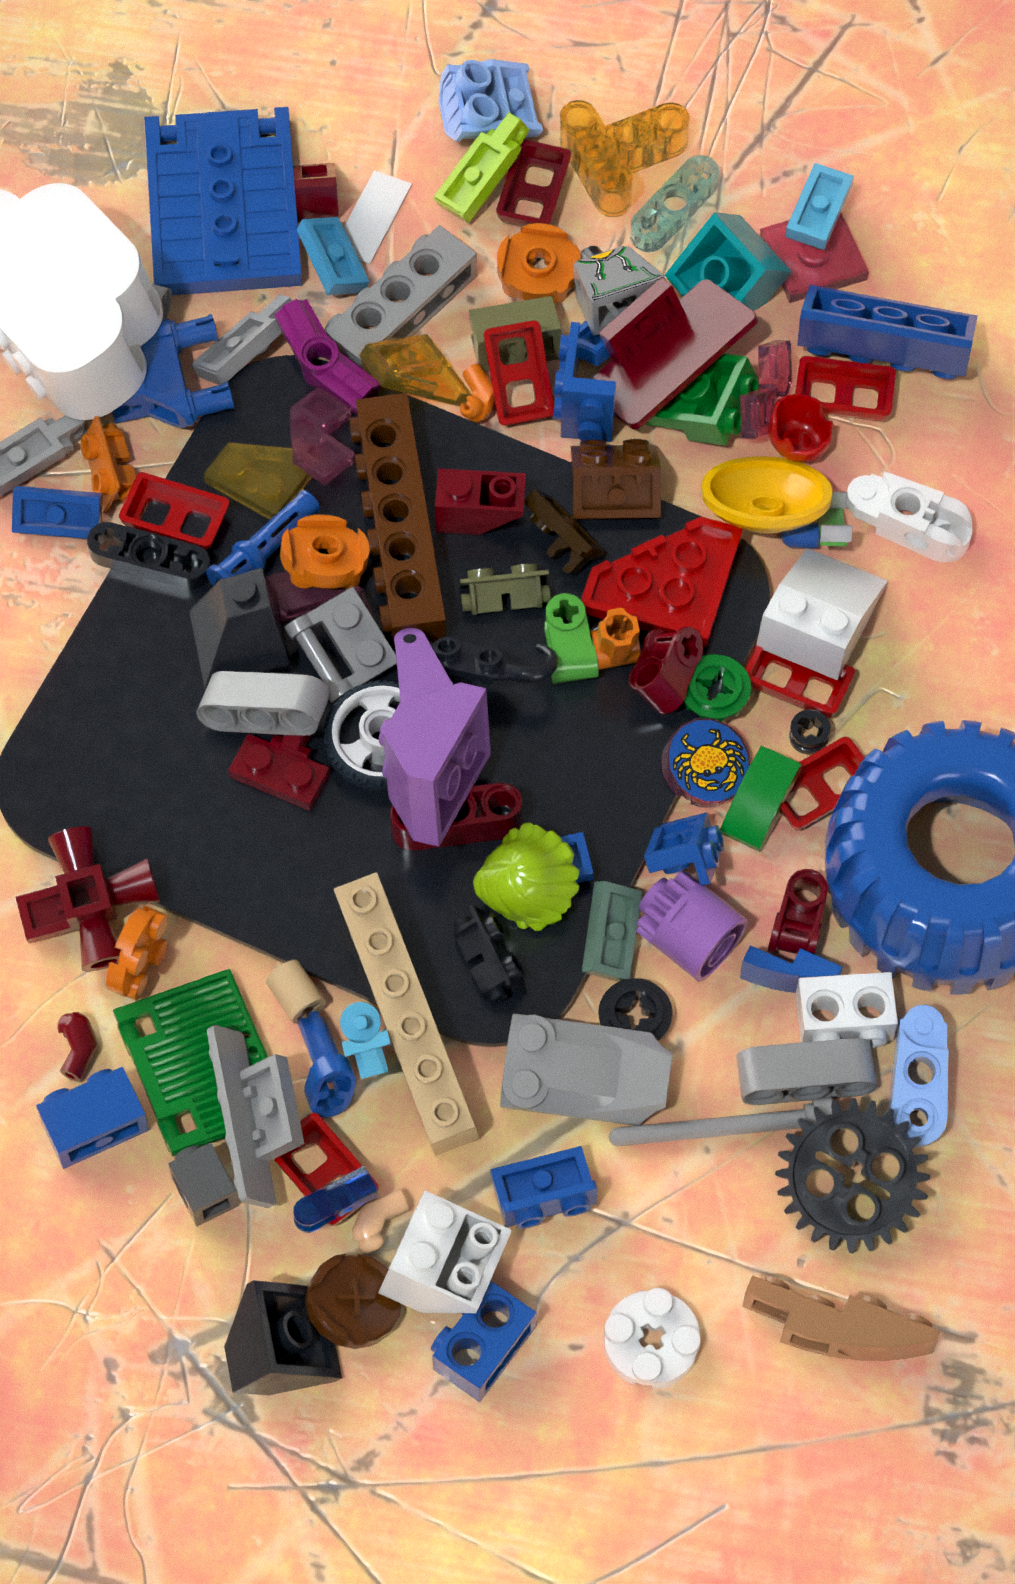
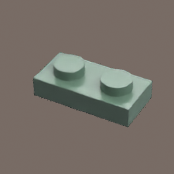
M607 881L594 882L582 965L583 973L618 982L630 979L642 891Z

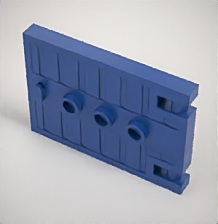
M275 107V117L258 118V109L175 115V125L161 126L159 116L144 117L154 284L170 288L172 296L302 286L288 107ZM276 134L275 137L260 138V135ZM177 141V144L161 145V142Z

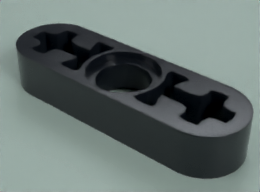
M112 522L97 524L88 533L87 545L91 559L99 566L185 589H197L209 581L206 570L211 566L210 558L207 551L199 545ZM108 539L115 540V545H110L107 551L101 550L100 544H106ZM149 547L156 548L162 553L160 559L152 564H144L137 559L138 553ZM124 550L129 552V557H125ZM170 554H174L175 561H170ZM191 561L198 562V567H193L190 573L184 572L183 566H189Z

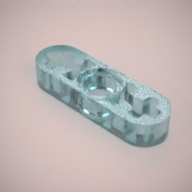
M704 155L689 158L633 216L630 227V240L637 249L644 252H654L661 249L714 194L719 182V166L716 161ZM703 173H704V174H707V175H708L707 179L704 178V177H700V178L693 184V192H692V190L690 189V187L692 186V183H693V174H694L695 176H698V177L701 176ZM670 197H679L686 202V206L680 210H670L663 202ZM657 223L656 233L653 231H649L646 234L642 233V228L649 230Z

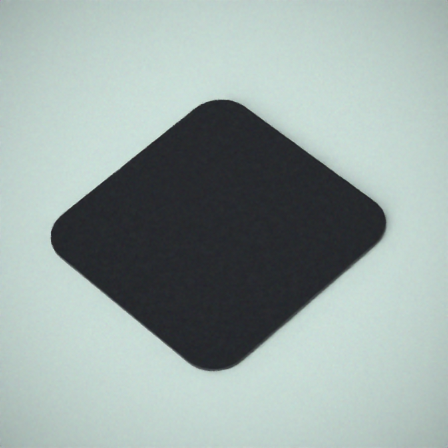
M295 355L275 356L257 361L244 367L227 382L230 386L235 409L203 415L165 478L226 497L229 500V507L212 547L207 551L211 565L218 566L232 553V546L236 542L248 541L272 517L290 503L301 490L309 492L318 501L321 510L316 515L340 517L347 521V528L353 530L356 534L359 528L366 537L367 530L374 529L373 517L364 518L361 492L368 491L367 480L358 481L355 455L362 454L361 443H352L349 418L357 417V415L323 388H315L309 385L304 380L301 366ZM319 358L311 361V364L315 366H322L328 363V361ZM381 384V390L377 397L402 394L403 392ZM408 395L446 619V637H453L460 641L485 647H495L519 664L527 666L542 665L545 663L546 657L537 652L535 646L539 643L547 645L544 626L548 603H542V608L511 610L510 595L504 594L501 595L503 611L472 615L471 611L463 612L461 594H468L469 589L468 587L459 588L460 579L468 578L467 571L493 568L494 575L512 574L511 566L536 563L538 571H549L547 578L540 579L541 586L549 585L551 599L556 595L567 593L575 595L581 600L592 567L606 560L609 563L630 554L632 548L660 535H663L665 538L684 529L686 523L701 517L661 500V518L575 519L608 554L603 559L590 560L574 576L562 570L570 560L571 551L564 552L558 560L552 559L547 555L548 548L559 535L555 532H551L548 535L540 530L531 521L530 516L533 512L525 504L522 517L481 535L436 533L435 501L438 468L526 473L524 500L534 489L551 495L573 517L572 462ZM380 443V444H377L376 446H378V447H388V446H390L391 444H389V443ZM386 480L382 483L392 485L397 483L398 481ZM151 501L141 520L154 525H162L171 507L157 501ZM191 513L187 516L181 532L196 538H202L208 529L211 519ZM401 517L388 519L390 522H401L404 520ZM288 518L271 534V537H275L292 519ZM743 538L735 557L708 645L703 647L702 656H727L736 660L742 666H744L758 638L762 616L770 599L769 582L765 568L754 549ZM149 547L141 550L137 555V559L144 564H152L160 559L162 553L156 548ZM279 547L266 560L264 572L276 590L292 668L275 673L309 675L321 679L297 639L292 640L285 630V626L348 589L342 587L329 589L311 587L304 589L295 586L290 580L291 574L282 565L280 559L281 547ZM319 549V553L329 554L327 549ZM124 550L125 557H129V552ZM369 551L367 568L361 575L360 583L354 589L395 653L391 632L383 633L379 606H385L387 603L385 593L377 594L375 588L373 568L381 567L379 555L370 556ZM170 554V561H175L174 554ZM398 555L394 557V559L400 561L408 560L409 558H411L408 555ZM191 561L189 566H183L184 572L190 573L193 567H198V562ZM237 566L231 573L235 574L240 568ZM110 569L1 752L0 810L4 820L16 837L32 850L58 862L48 842V838L65 829L79 826L92 827L94 865L100 864L107 878L148 858L160 902L150 904L279 962L285 963L291 960H298L308 975L377 1005L376 999L341 911L334 888L377 872L440 1034L469 1045L501 1047L508 1044L513 1014L537 1015L557 1020L562 1017L574 1000L587 974L582 972L594 882L607 881L631 888L645 860L644 855L654 829L664 823L682 788L677 783L670 769L669 750L672 740L683 726L696 720H701L698 714L692 710L687 711L684 701L671 713H658L629 685V676L636 663L598 670L597 678L553 684L552 678L549 677L537 683H521L506 680L493 685H486L479 681L448 675L453 685L461 682L486 688L491 755L473 786L493 783H508L514 786L522 797V825L531 822L533 825L541 826L546 832L553 830L559 836L584 833L593 869V880L577 883L579 890L571 898V907L561 914L562 920L553 925H547L541 931H535L530 927L522 929L518 928L515 921L508 920L502 914L487 906L476 895L473 880L476 873L483 866L486 858L492 851L502 845L503 839L415 851L400 848L392 837L390 814L393 804L389 799L388 791H373L370 788L364 789L356 786L355 783H350L334 769L328 759L324 745V725L327 715L334 704L330 700L327 702L315 733L312 734L306 745L307 748L312 749L309 759L329 767L330 773L310 811L230 778L228 769L247 734L267 742H271L275 734L217 731L206 727L197 718L196 712L206 690L204 688L189 611L208 593L213 585L208 581L200 588L185 589ZM405 593L402 594L400 597L404 599H413L418 595L414 593ZM587 615L589 630H597L599 623L604 619ZM561 617L564 624H569L566 617ZM322 624L313 628V633L341 678L344 679L351 676L352 672ZM639 629L638 640L641 653L645 637L649 632ZM397 666L373 681L383 682V680L394 681L397 684L399 682ZM719 676L717 682H714L712 687L704 686L708 689V700L712 701L718 693H724L722 691L721 676ZM392 701L389 707L396 710L400 702ZM361 705L354 708L344 719L339 733L340 744H351L360 739L359 723L362 715L367 711ZM706 718V719H704V720L716 721V719H711V718ZM380 731L374 733L372 737L379 740ZM366 760L363 769L382 772L383 765H376ZM497 807L492 812L497 815H507L512 810L507 807ZM458 812L454 821L464 820L467 816ZM471 905L488 914L494 913L501 922L506 933L502 941L508 953L510 951L513 952L524 969L525 975L521 977V980L527 990L526 994L523 995L511 988L506 991L508 994L507 999L501 1003L491 1004L489 999L483 998L470 969L485 960L482 956L472 963L466 962L453 936L456 930L454 923L458 919L469 916L471 920L474 918L469 909Z

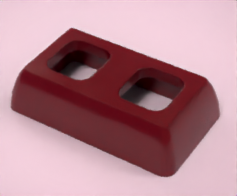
M524 139L520 145L522 147L520 153L508 170L496 213L498 218L506 224L520 227L534 223L550 225L572 153L566 148ZM530 167L551 170L554 174L550 185L544 187L527 183L525 181L527 170ZM526 200L543 205L540 218L514 213L517 202Z

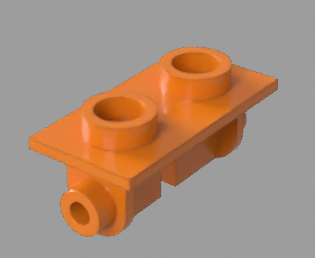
M95 416L87 433L82 436L81 452L83 458L89 462L92 472L91 485L93 492L102 493V510L104 513L108 512L114 500H121L122 504H124L136 475L133 465H117V463L128 462L130 459L123 431L113 423L102 426L99 416Z

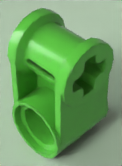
M562 593L554 596L546 606L544 626L547 646L556 652L559 659L558 667L551 676L553 684L597 678L598 662L596 649L590 635L583 602L572 594ZM561 617H566L569 624H564Z

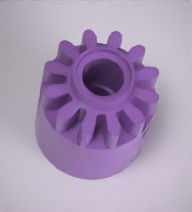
M680 871L674 880L672 878L667 880L665 877L659 879L645 894L639 905V910L645 915L638 920L637 925L639 927L636 932L695 980L700 982L710 976L730 955L742 938L747 928L748 920L705 885L702 886L700 881L689 872Z

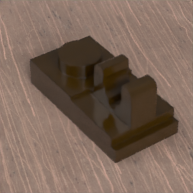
M534 489L524 500V504L533 512L530 516L531 521L544 533L550 535L551 532H555L559 535L548 548L547 555L552 559L558 560L564 552L571 551L570 560L562 569L565 573L573 576L577 575L590 560L603 559L608 554L551 495Z

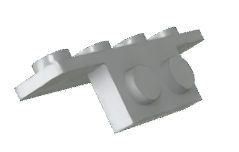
M214 1025L207 1029L210 1046L209 1056L213 1063L216 1077L217 1098L222 1108L226 1129L225 1138L230 1150L235 1176V1189L241 1202L270 1208L276 1205L277 1201L269 1161L304 1144L287 1057L274 1054L250 1066L243 1034L239 1031Z

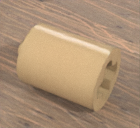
M291 960L283 964L281 962L277 963L266 979V984L294 1024H298L300 1018H308L310 1011L320 1012L326 1004L325 999L298 960Z

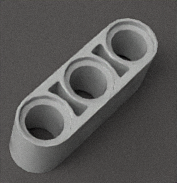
M219 671L212 675L196 713L201 723L217 731L306 736L315 733L331 693L326 683L309 675Z
M848 1038L756 1046L744 1049L736 1055L742 1101L750 1105L812 1101L815 1098L832 1097V1099L857 1097L869 1094L877 1088L871 1044L866 1039Z

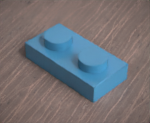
M339 218L302 219L297 232L327 295L359 293L369 284V279Z

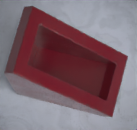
M334 163L293 166L298 222H301L302 219L339 218Z

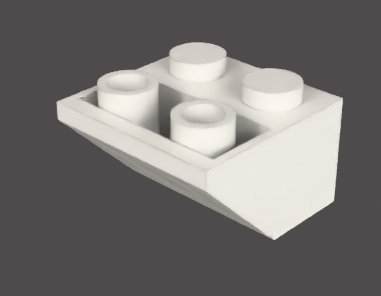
M424 1190L378 1293L421 1313L476 1314L512 1230Z

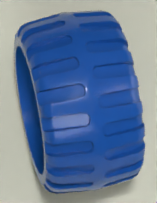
M963 720L959 729H945L944 721H935L923 724L920 734L913 737L908 730L892 736L888 739L883 751L874 749L860 762L855 775L851 776L845 784L828 823L825 839V872L828 893L831 895L832 911L838 925L841 928L849 927V942L862 957H865L870 952L877 957V969L882 973L891 972L892 979L896 977L898 972L913 978L912 987L919 990L931 992L933 984L950 986V994L963 995L970 994L974 985L978 983H984L987 990H993L1007 985L1015 973V855L1013 861L1000 875L983 883L959 885L936 878L919 865L908 847L906 831L909 821L922 806L938 802L959 803L984 810L1005 822L1013 833L1015 848V733L1002 727L999 735L981 731L982 722Z

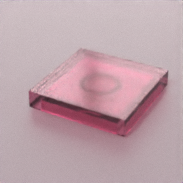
M840 213L825 250L786 238L785 233L789 220L760 229V237L792 271L781 285L789 303L805 299L810 285L839 289L868 280L869 271L842 213Z

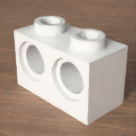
M891 972L798 979L795 997L801 1043L861 1038L870 1041L871 1048L885 1045L887 1041L894 1040L898 1022ZM866 1006L873 1007L879 1011L881 1016L867 1018L859 1012V1009ZM823 1009L831 1012L835 1018L831 1021H820L812 1013Z

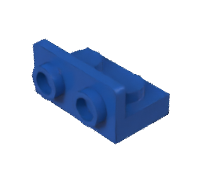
M707 812L663 823L660 827L654 829L644 855L649 873L661 870L665 874L677 873L688 868L690 863L693 862L700 884L702 886L711 884L715 869L719 867L720 852L724 851L723 836L718 825H711Z

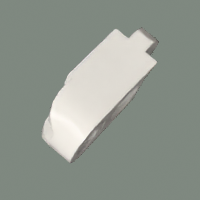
M886 471L883 473V478L874 474L859 476L849 484L846 495L847 507L853 513V517L875 526V534L934 561L943 563L956 561L967 552L973 531L972 516L967 506L959 500L944 495L942 491ZM898 511H910L913 515H903Z

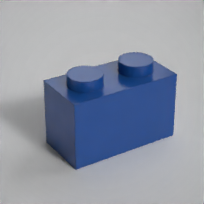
M123 1066L113 1071L112 1069L98 1071L91 1075L86 1083L71 1090L62 1088L53 1091L44 1098L42 1103L36 1105L40 1120L63 1169L149 1131L145 1112Z

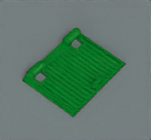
M230 968L113 1009L117 1028L126 1050L135 1065L155 1114L163 1140L172 1157L187 1147L193 1145L201 1147L225 1138L226 1129L222 1108L217 1098L218 1088L214 1067L209 1056L210 1046L207 1029L218 1025L239 1031L242 1034H249L250 1037L244 1036L250 1066L268 1058ZM149 1016L156 1032L141 1037L136 1020ZM189 1112L196 1129L181 1134L176 1116Z

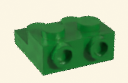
M730 354L721 355L648 420L645 425L683 430L688 441L726 446L731 434L738 435L742 430L744 423L742 410L747 400H755L759 392V378L755 374L748 357Z

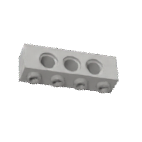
M438 225L429 235L424 234L419 237L411 251L400 261L392 262L386 268L382 278L371 288L366 287L361 290L356 296L354 303L342 314L334 315L324 329L326 334L336 343L340 353L369 375L373 374L477 277V253L441 225ZM430 273L432 275L423 276L421 274ZM393 300H404L402 302H393ZM366 326H374L375 328H373V329H364L363 327H366Z

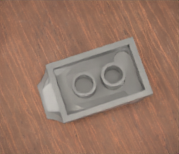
M513 1014L507 1044L500 1107L638 1126L655 1112L666 1108L673 1053L664 1048L650 1032L543 1018L537 1015Z

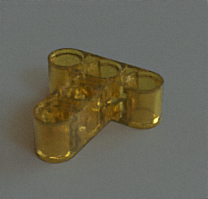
M574 100L565 104L561 109L559 141L562 148L571 151L570 163L596 209L607 217H619L627 213L631 207L632 173L676 157L685 151L688 144L690 116L684 106L669 102L605 126L592 104L583 100Z

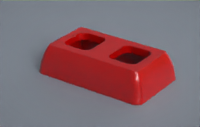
M531 320L486 329L483 336L499 423L501 425H509L553 416L554 402L539 322ZM522 337L525 340L527 359L519 363L502 364L498 349L499 342L504 339ZM529 379L533 385L535 397L533 403L511 407L507 400L506 385L509 382Z
M802 356L799 360L795 394L802 393L809 396L810 386L815 382L832 384L836 388L835 399L833 403L822 402L823 414L884 421L889 417L892 410L896 370L889 366ZM856 388L875 390L878 393L877 407L872 409L852 406L853 390Z
M140 472L136 475L119 513V518L127 527L199 545L208 551L212 547L227 513L229 500L223 496ZM149 501H157L171 507L162 525H154L140 519ZM191 513L211 519L208 529L202 538H196L181 532L187 516Z
M756 646L745 668L750 677L752 689L804 710H817L823 713L827 719L836 714L855 674V669L845 664L838 680H835L765 651L760 646ZM775 663L791 670L792 674L784 688L761 679L769 664ZM810 680H817L832 687L833 691L826 704L823 705L802 696Z
M842 737L798 762L801 764L802 771L790 793L799 788H806L817 802L818 807L803 816H799L785 800L781 807V813L794 830L799 831L833 812L841 794H835L822 777L825 773L841 766L845 768L850 776L855 775L864 756L849 737Z
M310 1113L300 1121L304 1144L273 1160L329 1225L336 1226L375 1196L379 1185L317 1113ZM315 1143L327 1156V1160L312 1173L303 1174L292 1162L291 1158L307 1144ZM344 1177L357 1193L342 1207L334 1209L321 1196V1191L335 1179Z

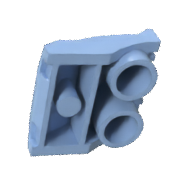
M495 59L482 62L467 60L462 65L448 64L441 74L438 100L445 134L459 142L463 139H476L481 132L486 134L491 129L496 130L508 112L520 118L529 129L525 139L538 137L542 133L543 127L542 123H538L527 77L529 72L528 64Z

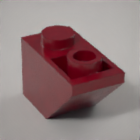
M438 468L435 501L436 533L481 535L522 517L526 473Z

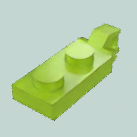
M508 112L496 130L491 129L486 134L481 132L434 195L433 200L438 206L469 224L522 149L520 145L529 132L524 122Z

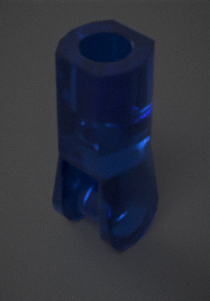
M362 1166L325 1186V1189H320L297 1201L293 1209L295 1226L304 1233L314 1232L335 1220L336 1217H341L378 1197V1190L366 1168Z

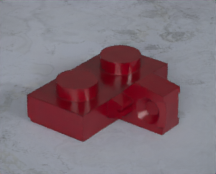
M247 734L228 769L230 778L308 811L313 808L330 773L329 767L309 759L312 749L307 748L306 745L312 734L306 736L284 735V737L275 734L271 742Z

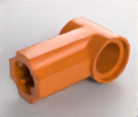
M624 608L608 610L606 618L599 623L598 629L590 631L596 649L598 670L637 663L640 655L638 640L640 630L637 616L628 614Z

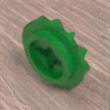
M723 655L702 656L687 688V694L684 699L687 711L692 710L699 715L701 720L711 718L717 719L720 723L726 717L738 716L741 709L749 702L751 693L750 677L744 667L730 657ZM719 676H721L722 691L724 693H718L712 701L708 700V689L704 686L712 687L714 682H717Z

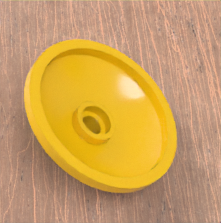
M750 456L723 462L710 469L705 474L701 484L702 500L717 517L729 524L757 533H781L807 526L823 516L832 503V486L822 473L806 464L779 457Z

